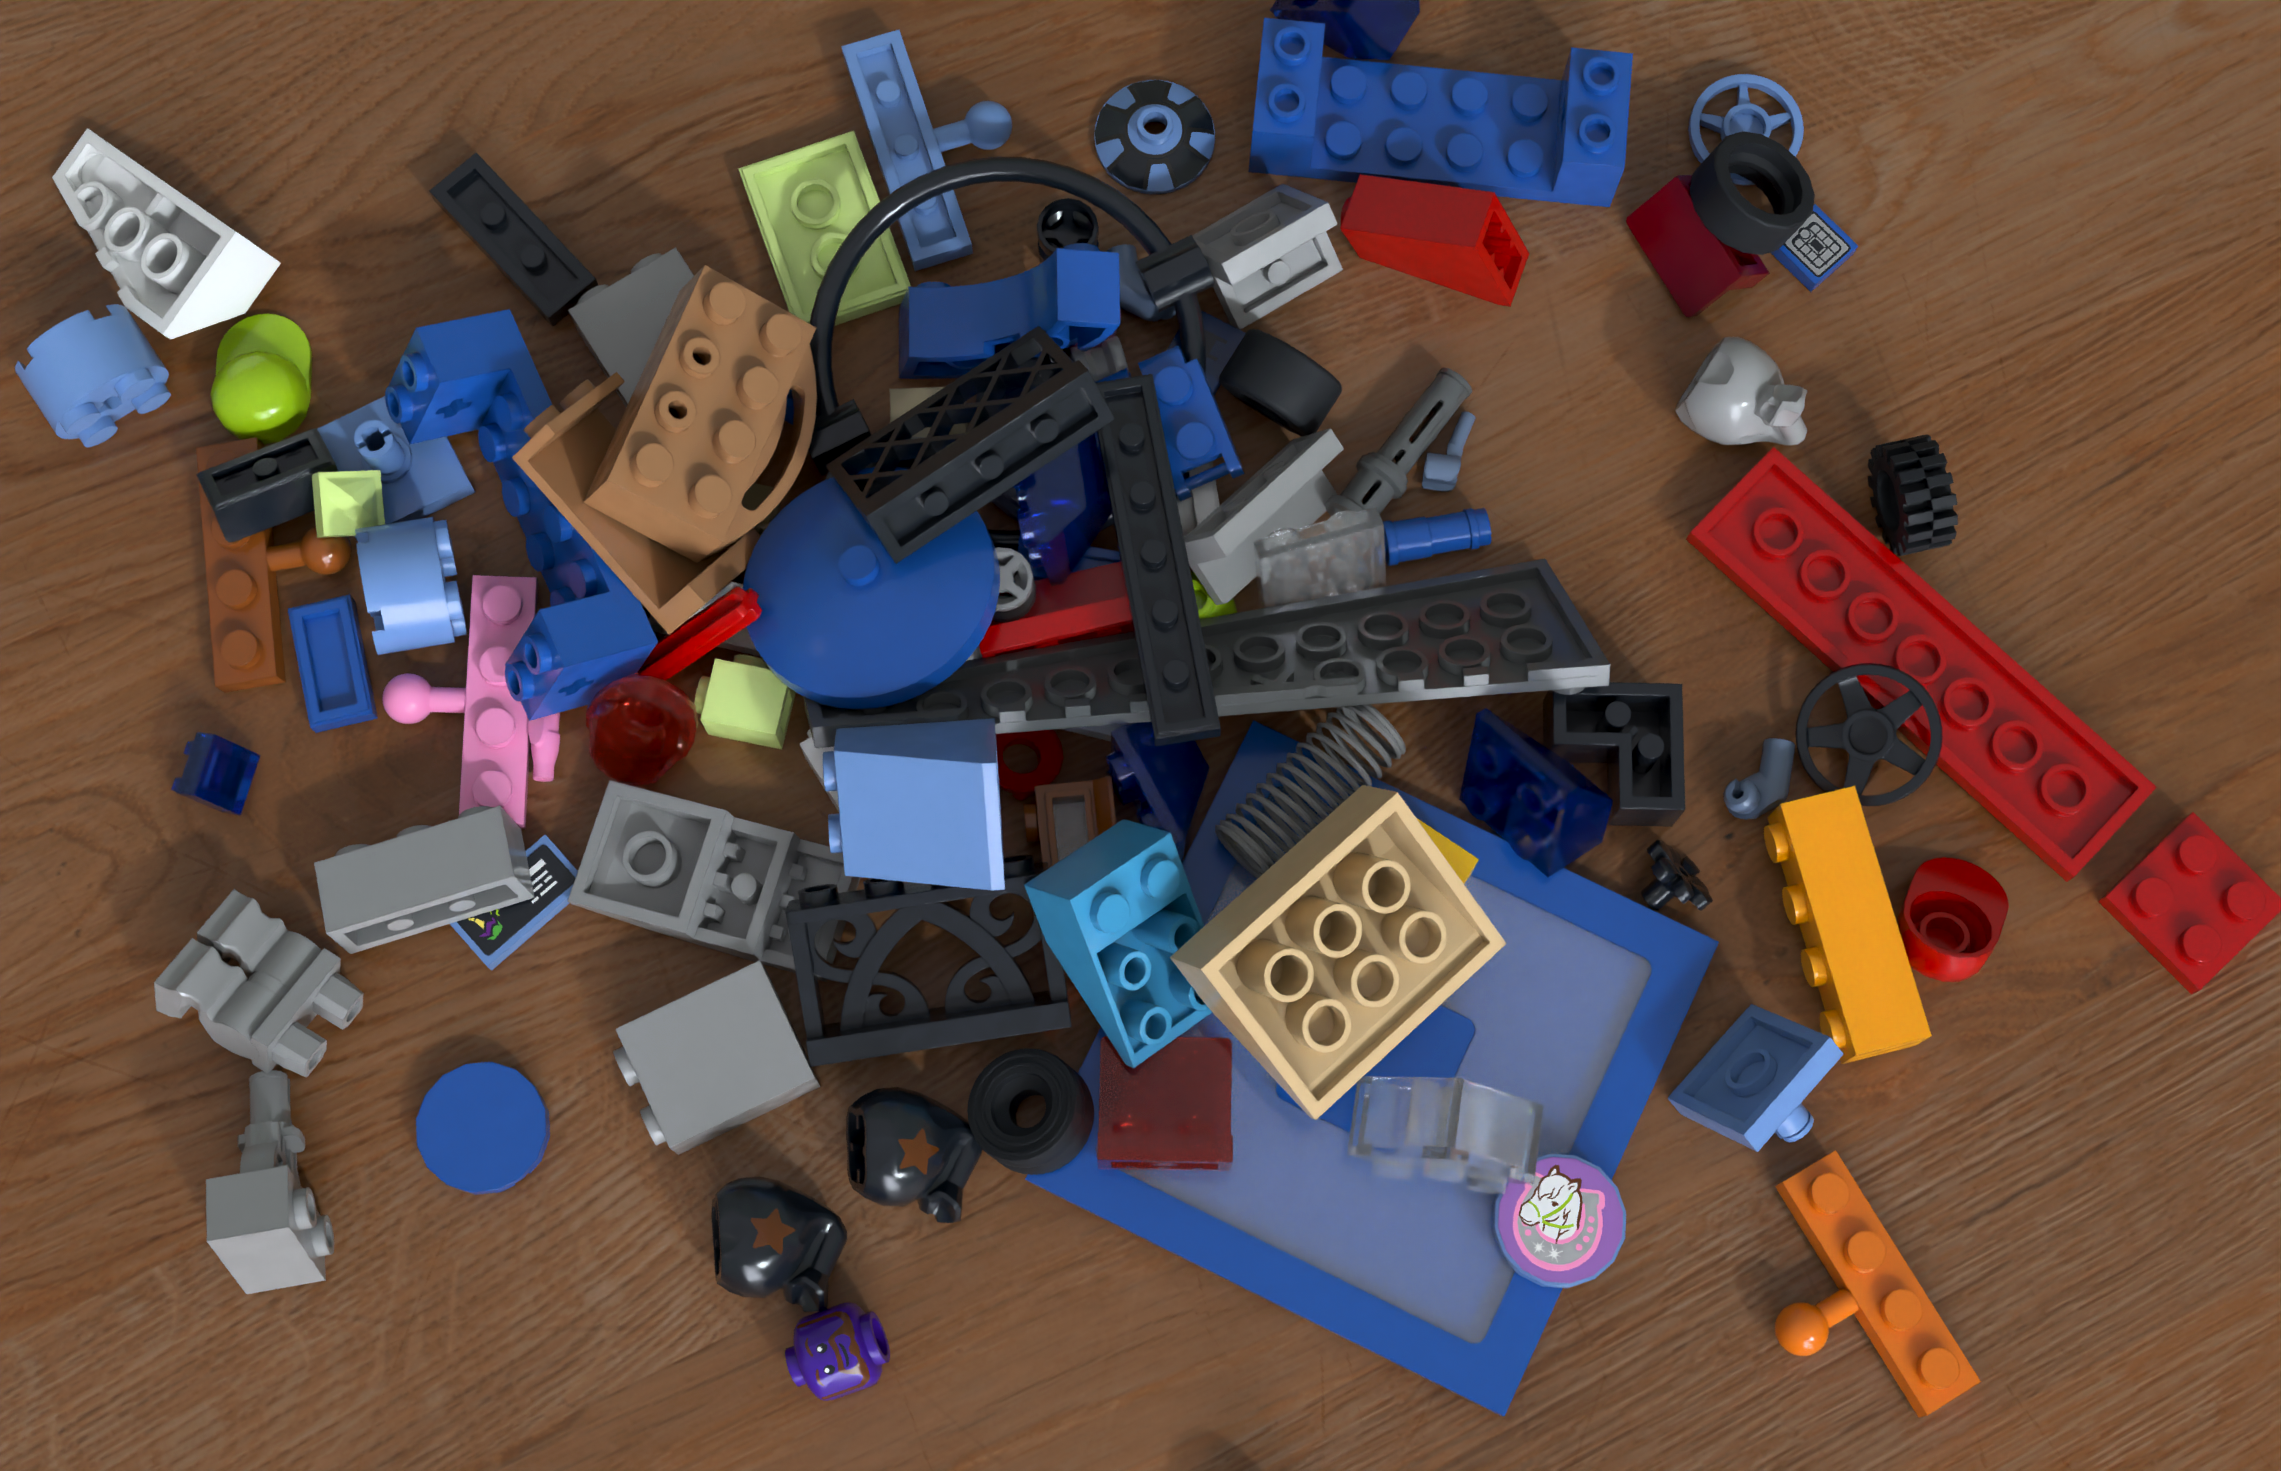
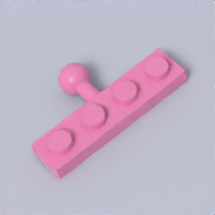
M473 575L466 688L431 687L423 677L405 673L394 677L388 682L383 691V706L393 720L403 724L418 723L425 719L430 712L465 713L459 815L473 807L489 806L494 808L501 806L521 829H526L530 754L529 719L521 701L514 700L508 690L505 680V664L537 614L538 581L536 577Z

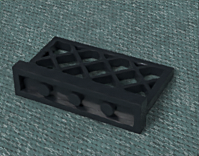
M1037 326L827 464L826 467L876 534L889 556L897 564L1115 420L1089 370L1079 360L1073 362L1040 326ZM1041 352L1035 366L1018 368ZM1023 388L1020 397L1003 399L1007 389ZM985 392L980 402L964 404L965 401L977 393ZM970 423L965 433L949 435L954 424ZM931 427L926 438L911 439L912 436L924 428ZM916 458L910 469L895 471L900 460ZM877 462L872 473L854 475L869 464Z

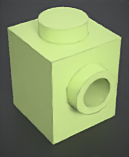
M735 655L733 662L715 658L711 677L702 676L698 683L694 712L701 714L700 720L708 735L782 750L796 692L777 678L761 658L749 655Z

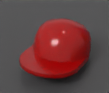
M1947 857L1928 860L1918 867L1897 918V925L1912 969L1928 978L1942 982H1960L1979 972L1999 940L2009 909L2008 898L2003 887L1990 873L1973 863Z

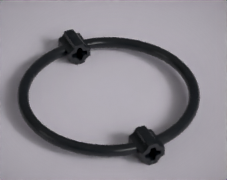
M988 157L967 160L941 167L901 186L876 204L855 225L841 243L827 267L815 298L810 324L816 327V330L811 339L810 347L816 374L817 403L814 430L808 451L822 476L828 474L827 464L872 435L855 400H850L839 406L835 391L832 370V341L841 298L851 275L871 245L891 224L911 209L948 191L989 182L1039 184L1065 191L1088 201L1122 224L1149 254V256L1135 262L1142 283L1158 313L1174 306L1179 324L1181 350L1186 362L1197 358L1206 374V339L1197 294L1213 287L1215 281L1200 247L1192 235L1171 244L1159 226L1138 205L1120 191L1094 176L1047 160L1025 157ZM1108 497L1086 512L1062 522L1022 530H987L995 548H1011L1018 551L1020 533L1076 543L1096 535L1113 525L1114 522Z

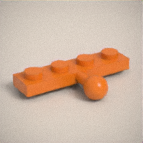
M1836 1150L1775 1186L1839 1291L1816 1305L1797 1302L1786 1306L1778 1314L1775 1322V1335L1783 1349L1796 1356L1815 1354L1825 1345L1829 1335V1328L1854 1314L1918 1418L1928 1416L1981 1382Z

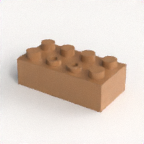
M704 265L679 291L583 503L696 563L712 557L740 539L763 521L782 501L804 464L811 444L816 419V374L810 347L816 327ZM789 390H792L794 406L793 433L783 471L775 486L755 510H747L743 507L741 501L745 492L756 482L766 468L777 447L786 414L787 395Z

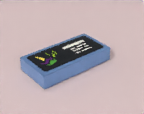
M546 835L542 836L525 851L535 898L450 923L454 930L491 971L569 904L568 899L578 870Z

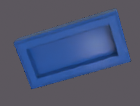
M349 594L288 608L310 728L315 733L378 719L356 603L353 597Z

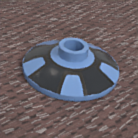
M1163 80L1140 81L1122 88L1104 104L1095 125V149L1105 171L1122 186L1143 194L1171 193L1191 184L1208 166L1215 144L1214 123L1205 104L1187 88ZM1149 122H1160L1166 126V129L1160 134H1151L1144 129V126Z

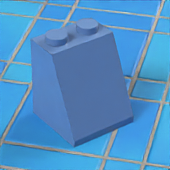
M995 718L836 729L834 751L823 752V776L825 791H837L839 813L828 814L829 843L831 853H843L845 876L991 891L1005 890Z

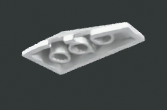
M88 128L52 177L77 223L88 231L96 245L98 252L95 254L102 267L111 272L120 288L117 293L124 306L169 339H174L245 314L281 264Z

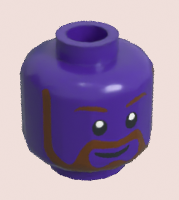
M850 1302L833 1306L800 1319L794 1329V1346L785 1350L787 1367L794 1383L798 1387L807 1384L808 1388L817 1398L826 1401L834 1400L875 1385L882 1374V1364L890 1361L888 1340L878 1316L873 1311L865 1313L858 1305Z

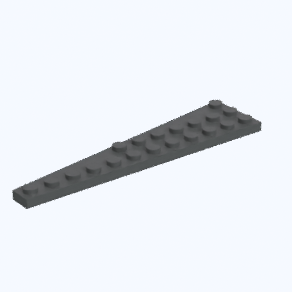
M1546 559L1200 619L1218 716L1552 690L1564 695H1572L1583 691L1585 687L1609 686L1610 683L1609 661ZM1134 631L995 655L994 657L967 660L950 677L936 687L907 701L872 709L837 708L823 705L803 696L805 712L815 748L834 747L836 729L995 718L996 734L1150 722Z

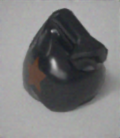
M901 1087L875 1089L861 1096L849 1106L846 1117L847 1171L852 1188L864 1198L882 1206L904 1207L917 1200L919 1209L926 1214H934L937 1222L955 1223L961 1221L963 1189L983 1150L976 1142L969 1122L942 1103L917 1091Z
M746 1177L726 1183L715 1194L711 1208L714 1268L717 1284L733 1294L751 1298H765L777 1290L783 1289L785 1300L791 1304L801 1305L804 1312H816L827 1309L829 1277L848 1240L847 1230L841 1218L823 1203L778 1180L764 1177Z

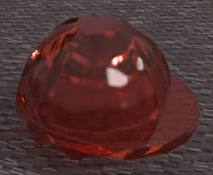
M634 673L613 681L597 692L586 710L590 756L600 771L617 782L634 786L653 784L664 776L677 761L688 755L694 744L698 727L696 706L684 691L665 681L663 677L657 678Z

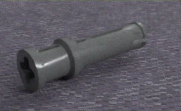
M1449 368L1439 370L1434 381L1424 391L1410 411L1406 413L1378 452H1370L1367 455H1363L1356 464L1358 472L1340 495H1331L1325 504L1327 512L1341 527L1357 537L1370 538L1376 529L1374 521L1391 499H1399L1406 492V485L1408 483L1406 475L1429 445L1437 438L1440 431L1462 402L1471 395L1472 388L1470 384L1460 374ZM1433 410L1432 416L1410 443L1409 438L1429 412ZM1370 490V495L1367 497L1364 503H1362L1361 501L1363 497Z

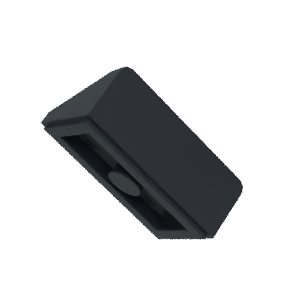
M315 428L209 468L196 475L226 541L235 542L314 511L311 474L338 472V469L319 431Z

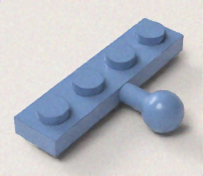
M899 29L841 46L843 58L889 195L915 178L944 167L945 163L941 152L970 143L984 150L999 148L1009 139L1012 132V119L1009 112L1003 105L989 100L973 105L967 112L964 120L933 129ZM954 190L925 201L898 219L914 271L973 254L972 243Z

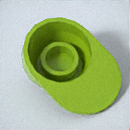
M257 314L236 323L221 340L217 351L216 376L210 393L212 407L224 428L238 439L243 440L257 437L265 445L280 442L294 433L307 416L311 399L312 351L310 343L301 328L292 320L280 315Z

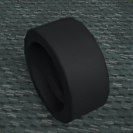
M1742 131L1726 136L1694 171L1690 185V195L1694 210L1705 227L1721 242L1743 253L1764 255L1779 250L1813 212L1815 194L1809 175L1799 160L1782 144L1762 134ZM1730 173L1738 174L1750 180L1762 190L1771 203L1774 214L1767 213L1746 200L1732 182Z

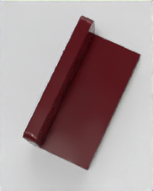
M1678 175L1630 214L1626 219V224L1686 317H1695L1729 290L1752 288L1770 273L1757 254L1743 253L1724 244L1705 227L1694 210L1690 195L1692 175Z

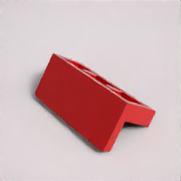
M1121 562L1034 581L1036 597L1030 611L1020 619L1011 622H995L992 620L979 646L982 658H988L995 655L1134 631ZM1008 592L999 593L1000 596H1004V595H1010V596H1012V595H1011L1010 593H1008Z

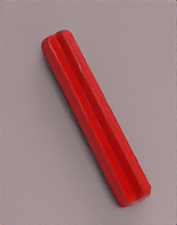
M735 587L685 621L670 635L666 634L660 638L653 651L631 680V683L636 688L645 686L648 689H654L756 621L762 612L757 603L759 597L757 592L752 588L745 591L740 587Z

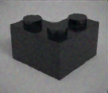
M1610 682L1609 686L1585 687L1583 691L1572 695L1559 694L1552 690H1548L1543 699L1544 762L1607 763L1608 825L1672 827L1685 811L1682 684Z

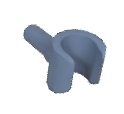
M1465 411L1461 413L1447 445L1446 455L1427 452L1422 488L1444 492L1452 491L1455 488L1461 467L1463 447L1476 419L1472 413Z

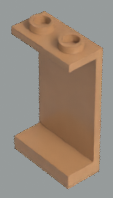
M617 372L597 387L587 379L559 403L564 409L562 413L554 405H551L524 428L523 431L531 439L512 458L670 635L747 568L752 551L761 535L752 528L726 552L722 550L712 557L696 563L584 504V499L616 431L615 427L600 412L598 407L625 382Z

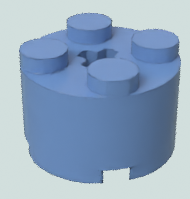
M118 304L105 305L111 316L95 320L90 311L87 310L53 326L35 339L27 348V351L33 358L27 367L20 361H17L15 366L16 374L56 435L62 439L79 438L85 447L96 446L111 438L118 430L115 421L136 409L139 414L151 412L162 406L171 396L170 391L165 385L169 377L168 370L128 309Z
M429 517L355 529L367 612L370 613L371 617H374L376 631H372V636L378 655L455 643V637L468 635L457 580L446 582L445 577L457 575L447 520L434 522V518Z

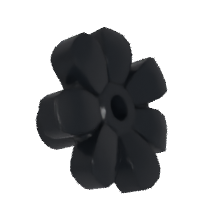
M1658 839L1647 848L1648 854L1655 862L1651 869L1657 878L1645 887L1641 894L1653 909L1660 910L1674 897H1677L1683 904L1688 900L1691 901L1700 911L1712 903L1713 900L1708 888L1696 877L1700 872L1699 868L1688 856L1681 860L1676 850Z

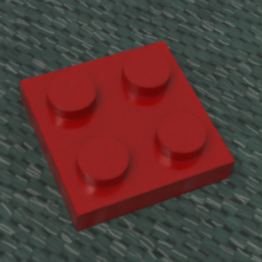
M2194 812L2184 817L2098 901L2191 995L2200 991L2281 911V897Z

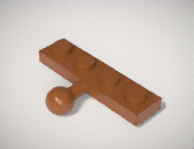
M257 437L197 447L198 473L266 446ZM199 482L215 687L226 693L285 683L276 571L307 566L313 572L322 575L337 573L350 560L352 552L348 536L317 538L315 526L307 531L299 542L274 546L272 527L238 541L228 542L220 529Z

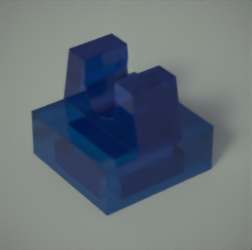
M197 732L194 741H188L183 754L189 757L182 778H175L171 790L222 813L241 815L261 755L215 734Z

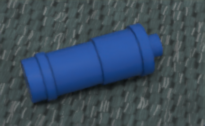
M1485 508L1463 509L1462 512L1427 518L1422 516L1393 522L1391 520L1382 521L1379 525L1380 535L1370 536L1373 556L1383 555L1387 566L1398 565L1399 562L1428 558L1434 554L1468 548L1473 550L1478 549L1480 546L1490 545L1491 527Z

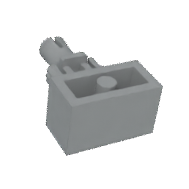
M271 1070L269 1074L264 1071L257 1072L249 1078L250 1124L245 1127L244 1134L237 1137L238 1148L242 1152L240 1173L206 1179L207 1243L245 1294L326 1281L325 1256L334 1253V1233L328 1215L321 1216L319 1214L312 1190L309 1187L302 1188L297 1171V1152L304 1151L305 1137L301 1130L292 1124L290 1079L282 1071Z

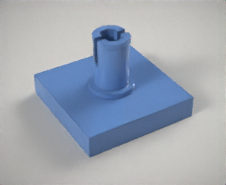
M385 396L317 429L337 466L338 472L381 471L385 524L422 519L475 493L448 436L409 445L401 424H396L388 413Z
M1751 1004L1667 1099L1681 1115L1758 1152L1774 1133L1786 1142H1795L1803 1138L1810 1131L1814 1118L1801 1102L1844 1054L1831 1037Z

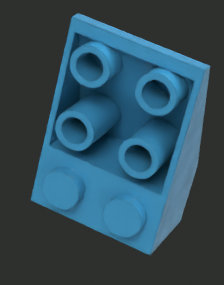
M1123 819L1024 884L1045 941L1127 1066L1135 1068L1212 1013L1170 959L1177 950L1204 927L1170 832Z

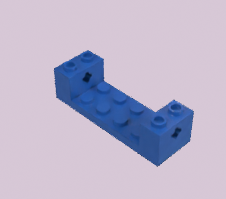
M1264 18L1248 172L1357 183L1361 174L1495 192L1498 197L1600 207L1611 206L1625 169L1633 53L1571 47L1562 79H1545L1322 57L1325 32L1324 23Z
M510 309L415 328L390 384L385 391L386 407L391 419L396 424H401L409 445L479 430L478 440L481 452L488 462H493L502 482V496L505 507L510 515L513 517L517 516L526 537L528 559L536 571H541L551 594V607L539 609L505 664V680L511 696L514 700L521 701L529 721L621 696L657 645L658 640L641 602L512 458L531 439L523 431L524 428L550 407L552 403Z

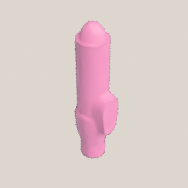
M560 713L528 721V734L533 760V780L540 782L554 780V766L560 745Z

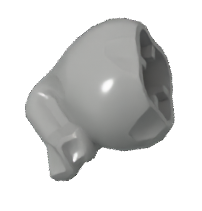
M1724 337L1713 347L1675 408L1680 421L1691 431L1705 439L1722 445L1748 444L1753 442L1798 445L1805 439L1807 434V427L1801 417L1805 407L1807 390L1800 386L1785 385L1776 362L1760 347L1740 337Z

